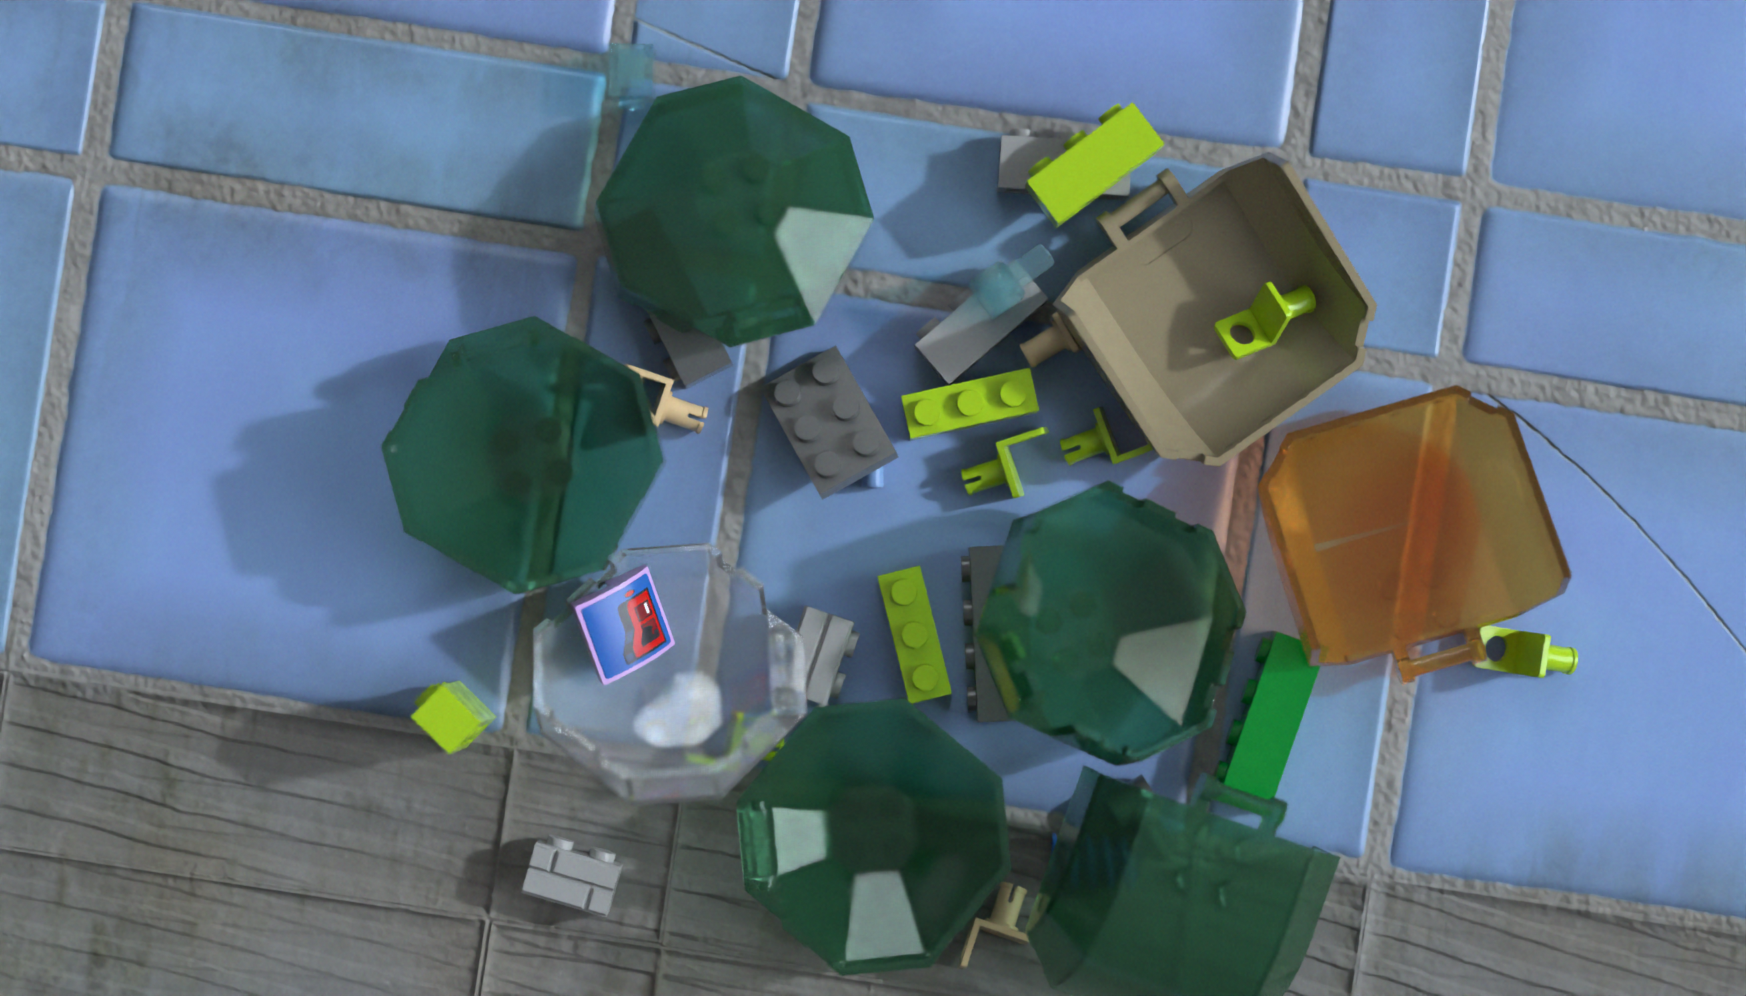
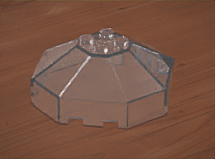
M710 543L621 549L609 560L610 568L596 581L590 577L565 600L567 608L552 622L546 618L534 629V710L540 733L630 806L720 800L808 715L804 638L767 609L764 583L742 567L738 570L723 560L722 552ZM645 564L648 566L675 644L644 666L603 686L598 681L570 603L606 588L605 581Z

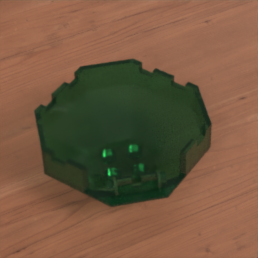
M742 75L657 96L596 200L594 218L617 297L631 305L635 303L657 315L656 319L681 333L689 332L694 327L729 348L814 326L874 221L850 136Z
M536 316L450 339L429 377L417 381L403 406L404 410L392 431L389 430L381 444L404 532L444 553L447 557L470 570L492 580L513 594H524L606 571L667 463L644 377Z
M1108 480L1084 488L1012 520L975 637L1010 719L1109 764L1120 766L1142 762L1212 727L1217 710L1212 708L1218 687L1225 686L1234 652L1230 651L1229 648L1235 630L1241 629L1247 611L1213 530L1200 524L1190 525L1175 518L1176 512L1147 498L1138 500L1124 493V487Z
M904 696L816 705L736 802L745 891L778 917L782 922L783 929L821 957L840 976L930 968L954 936L962 930L981 907L982 902L1011 870L1002 777Z

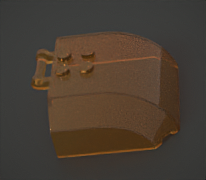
M1454 385L1286 434L1273 463L1258 484V493L1276 566L1309 666L1352 665L1391 653L1401 685L1415 682L1416 676L1469 661L1473 664L1487 661L1486 649L1478 628L1519 617L1565 593L1572 573L1514 412L1500 405L1495 408L1471 396V391L1459 385ZM1460 633L1464 635L1466 641L1464 645L1412 660L1409 658L1408 648Z

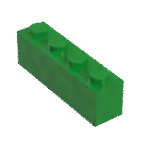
M1271 631L1269 638H1261L1254 657V661L1260 663L1255 679L1248 678L1246 680L1240 697V702L1246 704L1240 721L1233 719L1226 736L1225 743L1231 745L1226 762L1219 760L1212 776L1211 785L1217 787L1214 795L1269 815L1324 658L1325 648L1277 631Z

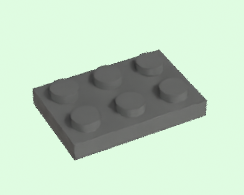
M836 346L760 387L822 500L899 458Z

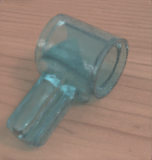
M1038 244L1008 266L1004 262L1000 263L998 261L973 278L967 285L991 319L994 320L1025 297L1023 287L1051 268L1054 260L1048 250L1043 245Z

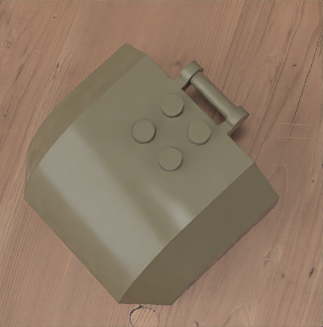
M1270 152L1218 171L1187 194L1168 168L1156 175L1157 180L1111 213L1105 211L1095 218L1098 226L1113 246L1079 269L1052 304L1113 397L1144 439L1161 458L1177 460V458L1200 461L1205 465L1220 467L1364 364L1367 349L1363 346L1369 321H1374L1377 304L1291 164ZM1165 195H1169L1173 204L1125 237L1120 229L1121 226ZM1271 281L1280 295L1297 289L1301 285H1306L1312 290L1316 299V308L1313 312L1290 319L1275 345L1241 359L1234 360L1230 356L1213 328L1217 321L1249 309L1261 287L1266 282ZM1236 325L1230 328V334L1236 342L1249 344L1253 341V334L1247 327Z

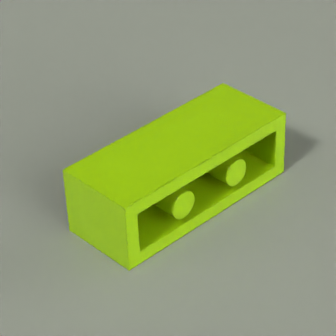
M1134 102L1124 109L1119 103L1114 105L1098 118L1102 124L1089 135L1084 129L1063 144V147L1066 149L1064 154L1054 161L1049 156H1046L1027 171L1031 178L1026 181L1025 188L1055 228L1066 222L1161 151L1165 145Z
M1030 368L901 396L910 441L1036 414L1039 411Z
M920 565L877 576L909 704L952 694Z
M460 680L451 683L444 681L442 684L430 685L415 700L414 704L419 709L411 716L449 755L467 748L497 717Z

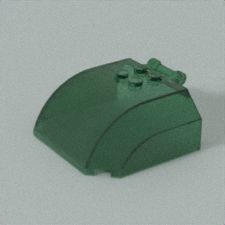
M1084 765L1024 932L1031 947L1035 949L1049 986L1052 989L1073 996H1283L1294 980L1305 958L1341 857L1316 846L1310 848L1276 836L1278 827L1283 823L1287 813L1288 804L1284 800L1271 797L1268 800L1219 783L1218 777L1202 773L1188 805L1118 780ZM1216 800L1262 816L1258 829L1208 812L1209 802Z

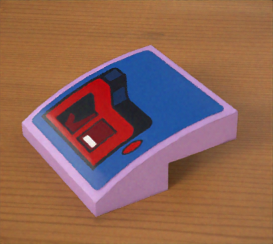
M645 564L605 581L606 588L570 603L598 681L603 686L644 666L675 644L648 566Z

